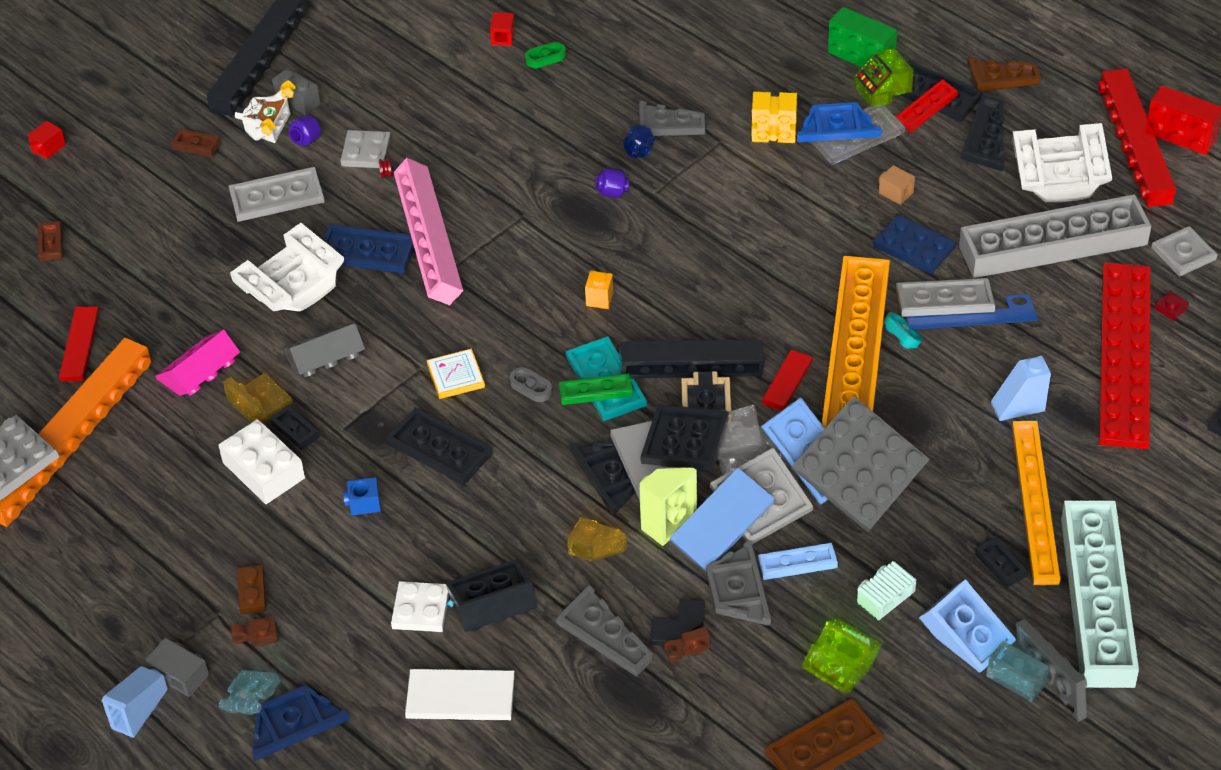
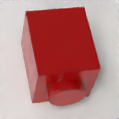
M493 12L490 26L491 45L512 46L515 32L514 13Z
M45 121L28 134L31 151L45 159L50 158L66 145L62 130L48 121Z

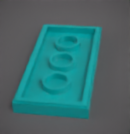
M608 336L565 351L566 358L578 379L621 374L620 355ZM631 378L633 397L592 402L603 422L647 406V400L634 378Z

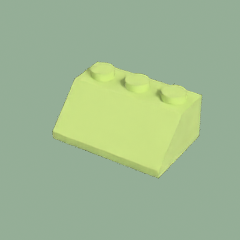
M694 468L656 469L650 475H646L639 483L641 530L662 546L670 540V537L697 510V473Z

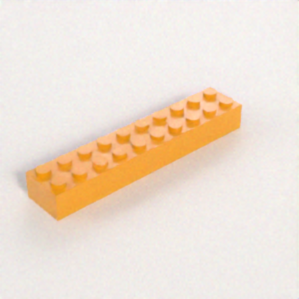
M843 256L822 426L824 428L828 426L853 396L872 412L874 410L890 260Z

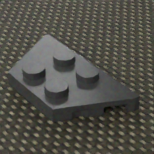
M751 541L745 542L744 547L735 553L730 551L722 559L706 566V575L716 614L763 625H771V617Z

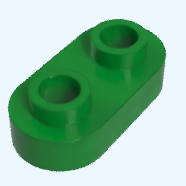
M552 42L529 49L525 53V63L528 67L534 69L558 63L566 57L565 46L559 42Z

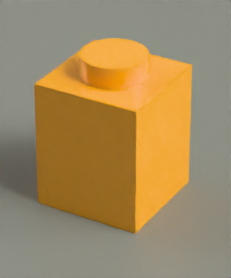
M590 271L585 286L586 306L609 309L614 293L613 274Z

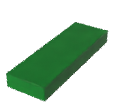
M630 373L559 382L562 405L633 397Z

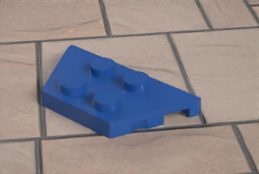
M857 102L813 105L809 111V116L806 117L801 132L799 131L797 134V142L882 137V128L880 126L876 127L871 122L872 118L863 112Z

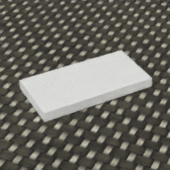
M410 669L405 711L406 718L511 720L515 673L514 671Z

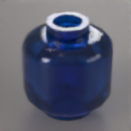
M643 125L634 126L628 131L623 141V147L630 157L643 158L649 154L654 145L655 138L648 127Z

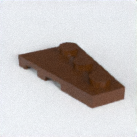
M968 57V67L976 89L980 91L1037 85L1041 82V76L1036 63L1009 61L1007 64L995 63V59H987V62L975 61L976 58Z

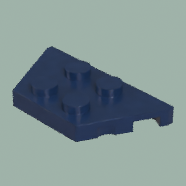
M306 685L257 705L256 724L254 726V748H252L253 759L257 761L349 720L348 713L344 709H337L331 705L330 700L324 696L317 695L313 689Z

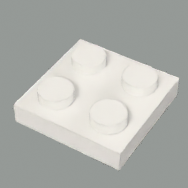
M399 581L391 621L392 629L443 632L449 599L446 584Z

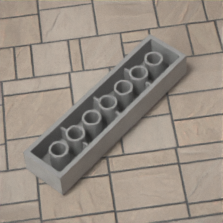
M1134 194L961 227L959 248L972 277L978 278L1148 245L1151 224Z

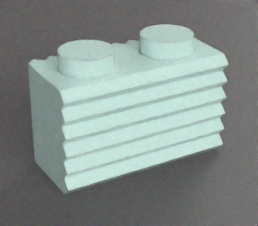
M892 561L888 566L883 565L870 580L866 579L859 585L857 602L866 611H869L873 617L880 620L915 592L916 579L896 562Z

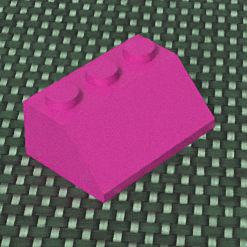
M221 330L204 337L155 375V377L179 396L187 393L191 396L201 388L200 383L204 380L209 382L218 375V369L222 366L227 368L236 361L234 357L240 351L225 330Z

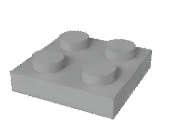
M348 130L341 156V166L380 168L379 159H382V161L387 159L391 133Z

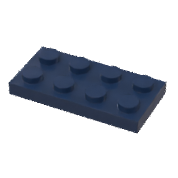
M329 224L323 238L325 243L344 257V261L341 264L343 266L404 274L414 249L411 234Z

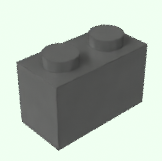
M286 68L272 79L275 94L280 91V87L285 81L289 80L296 87L292 90L294 92L293 97L287 98L290 107L300 113L308 115L321 104L318 85Z
M167 638L145 659L148 669L160 671L167 685L187 697H190L209 676L206 666L207 662L200 654H192L181 643H174Z

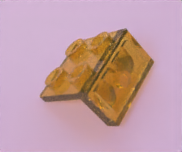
M265 373L245 386L242 383H237L231 377L223 381L227 401L251 423L257 419L262 423L293 402L292 398Z

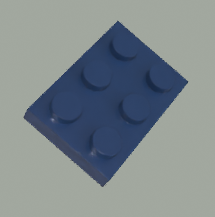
M898 214L874 240L873 247L932 275L955 249L956 241Z

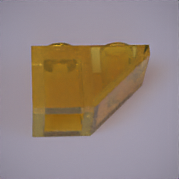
M580 517L567 538L568 554L593 562L625 552L626 533L621 532L617 528H610L599 524L595 520Z

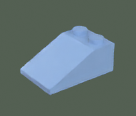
M966 580L954 586L919 617L939 641L978 672L984 670L1016 640Z

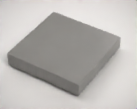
M1190 226L1152 242L1151 247L1178 276H1182L1215 261L1218 255Z

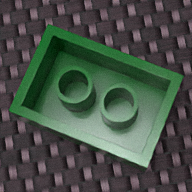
M842 7L829 20L828 53L862 68L867 65L870 69L868 71L873 73L875 72L871 70V65H876V69H878L877 66H880V69L883 67L882 75L887 69L876 57L868 64L876 54L889 68L895 63L896 29L845 7Z

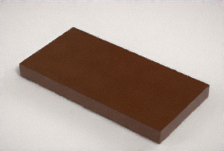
M850 698L764 747V752L778 770H833L883 741V734L855 700Z

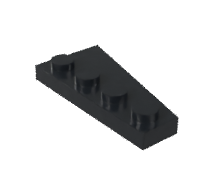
M982 94L960 158L1003 171L1005 164L1003 160L1002 100Z

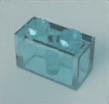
M1002 641L989 658L986 676L1032 702L1046 684L1049 666Z

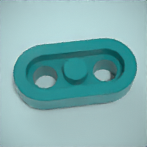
M889 312L883 320L886 330L896 335L903 347L907 349L917 348L923 339L915 329L910 330L908 322L900 315Z

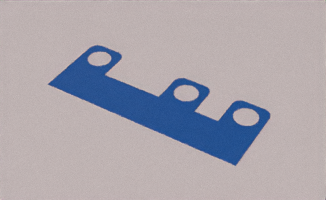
M1026 294L1007 296L1006 300L1009 308L995 309V312L907 317L910 330L1039 321L1031 298ZM1022 297L1027 300V303L1016 305L1012 303V299Z

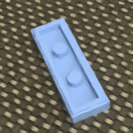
M832 543L758 555V563L763 580L837 568L838 565Z

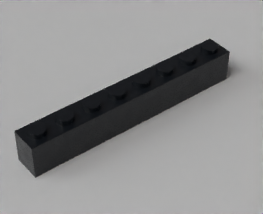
M275 0L207 94L211 112L230 117L234 116L236 108L242 106L243 101L251 94L253 87L260 81L265 70L270 67L271 62L279 54L282 46L288 42L292 32L297 29L299 22L307 15L308 5H306V0Z

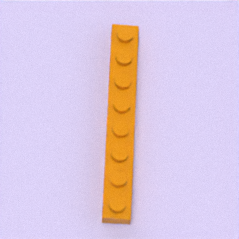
M1013 421L1012 432L1033 585H1059L1060 574L1038 422Z

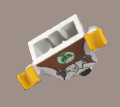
M289 80L285 81L281 85L280 91L275 95L254 97L248 107L238 106L235 111V117L243 121L245 131L254 140L265 139L275 143L291 114L287 98L293 97L294 92L292 90L296 87Z

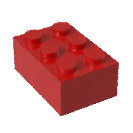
M1161 85L1151 100L1148 121L1155 137L1207 156L1218 137L1221 123V106Z

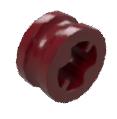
M387 158L386 161L379 159L381 179L386 175L392 177L390 158Z

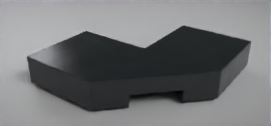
M679 599L678 620L652 619L650 645L664 646V643L669 640L681 639V634L704 627L705 600Z

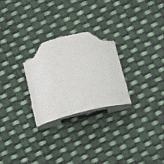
M1102 123L1080 125L1078 136L1037 139L1035 130L1013 132L1012 140L1021 187L1023 190L1034 192L1045 202H1068L1087 199L1094 194L1100 185L1112 181Z
M300 223L283 235L286 248L257 268L247 260L230 272L232 281L246 293L253 295L257 300L262 301L272 311L282 309L302 311L319 301L336 286L337 270L344 261L342 255Z

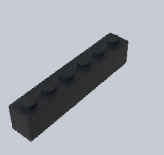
M762 339L620 342V373H630V378L693 377V372H717V377L763 376L764 353Z

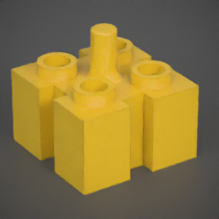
M753 92L752 142H769V140L776 141L778 139V143H795L797 93H779V97L771 96V92Z

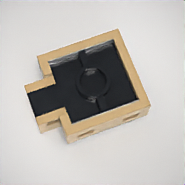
M693 372V378H682V407L729 411L727 426H731L730 377H718L717 380V372Z

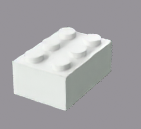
M258 419L218 444L223 464L265 504H268L305 479L301 459Z

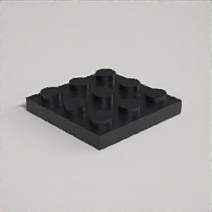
M658 404L640 457L641 464L714 471L729 421V411Z

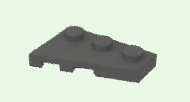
M639 100L640 136L705 135L704 113L680 108L676 111L666 109L665 105L660 104L657 107L649 106L647 102Z

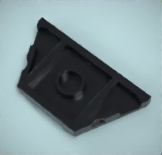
M578 442L571 443L570 450L611 515L616 514L633 496L635 490L614 443L593 442V446H578Z

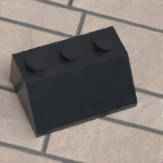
M517 559L445 583L458 621L465 632L478 630L482 626L494 622H502L506 618L518 614H526L530 610L538 608L532 581Z

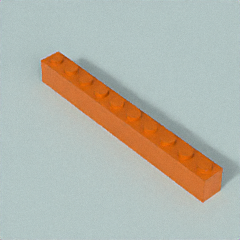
M124 338L41 430L38 435L52 446L60 457L0 500L1 525L8 527L19 516L23 508L34 499L37 492L64 465L66 459L78 449L80 443L87 435L92 433L94 427L107 416L109 410L135 384L137 378L149 368L151 359L146 346Z

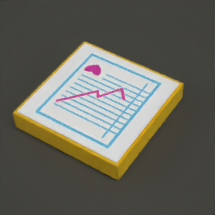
M472 348L426 360L439 399L485 387Z

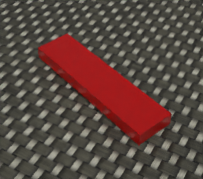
M75 307L59 374L60 381H84L99 317L98 307Z

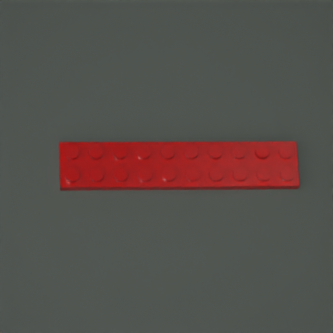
M1104 262L1102 273L1099 445L1148 449L1150 443V266Z

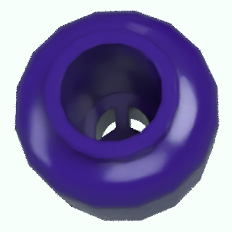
M303 115L292 121L289 126L290 139L300 146L311 144L321 134L319 122L311 115Z
M604 168L597 174L596 190H599L602 196L619 198L623 195L624 191H628L629 178H626L625 172L621 169Z

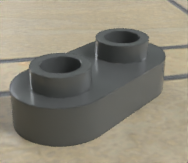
M520 367L510 373L511 387L531 400L544 402L552 396L550 381L530 369Z

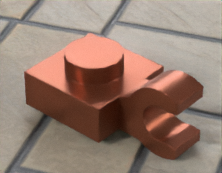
M274 616L248 620L249 626L242 624L230 626L233 644L251 641L253 647L278 642Z
M703 627L681 634V639L665 642V652L675 651L669 654V661L672 663L679 661L683 653L687 657L699 655L709 650V633L707 628Z

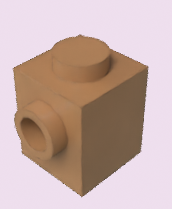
M893 165L879 177V194L901 205L914 193L915 177Z

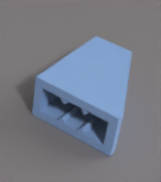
M1043 356L1018 361L993 397L991 405L999 421L1045 411L1051 373Z
M141 666L104 695L101 700L111 729L130 737H135L168 690L164 676L160 671L156 669L150 670Z

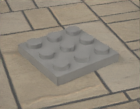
M774 448L738 467L775 499L772 506L745 532L743 537L746 542L751 541L754 544L813 511V505ZM736 469L711 482L710 488L714 492Z

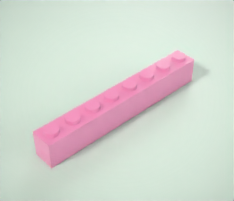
M406 158L394 171L426 292L429 298L450 305L460 296L463 288L427 166Z

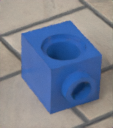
M376 477L347 481L348 491L343 492L345 506H350L351 516L381 512Z

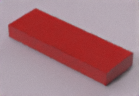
M942 79L895 117L896 122L912 133L957 97L958 91Z
M791 350L765 393L762 404L781 411L787 408L813 363V357Z

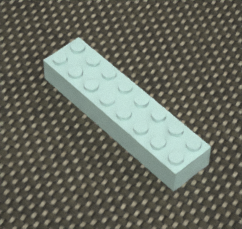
M1064 501L1061 522L1079 671L1086 678V687H1135L1139 666L1116 502Z

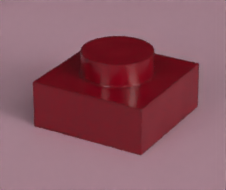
M1169 291L1156 302L1155 310L1174 321L1188 309L1189 302Z

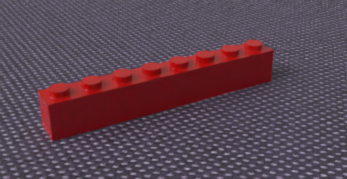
M1128 69L1102 71L1101 81H1098V91L1103 95L1104 107L1109 110V119L1111 123H1114L1115 135L1121 141V151L1127 156V166L1132 169L1133 181L1139 187L1140 199L1144 200L1146 208L1172 205L1176 187Z

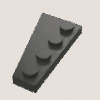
M590 585L556 618L559 626L636 677L653 660V653L633 632H630L624 626V622L618 616L616 617L609 610V606L603 599L600 600L596 596L595 591Z
M1026 619L1017 622L1018 644L1035 666L1041 665L1042 673L1049 685L1055 683L1060 692L1059 698L1064 705L1070 703L1073 707L1074 712L1072 715L1076 721L1079 722L1087 718V681L1085 676L1081 672H1077L1071 666L1069 660L1066 657H1062L1056 651L1054 645L1047 641L1040 634L1039 630L1033 627Z

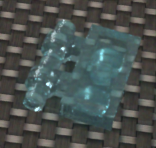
M242 670L227 690L230 695L227 699L220 701V708L228 713H238L239 711L245 715L259 713L262 709L261 704L258 703L259 699L267 700L274 693L281 679L276 673Z

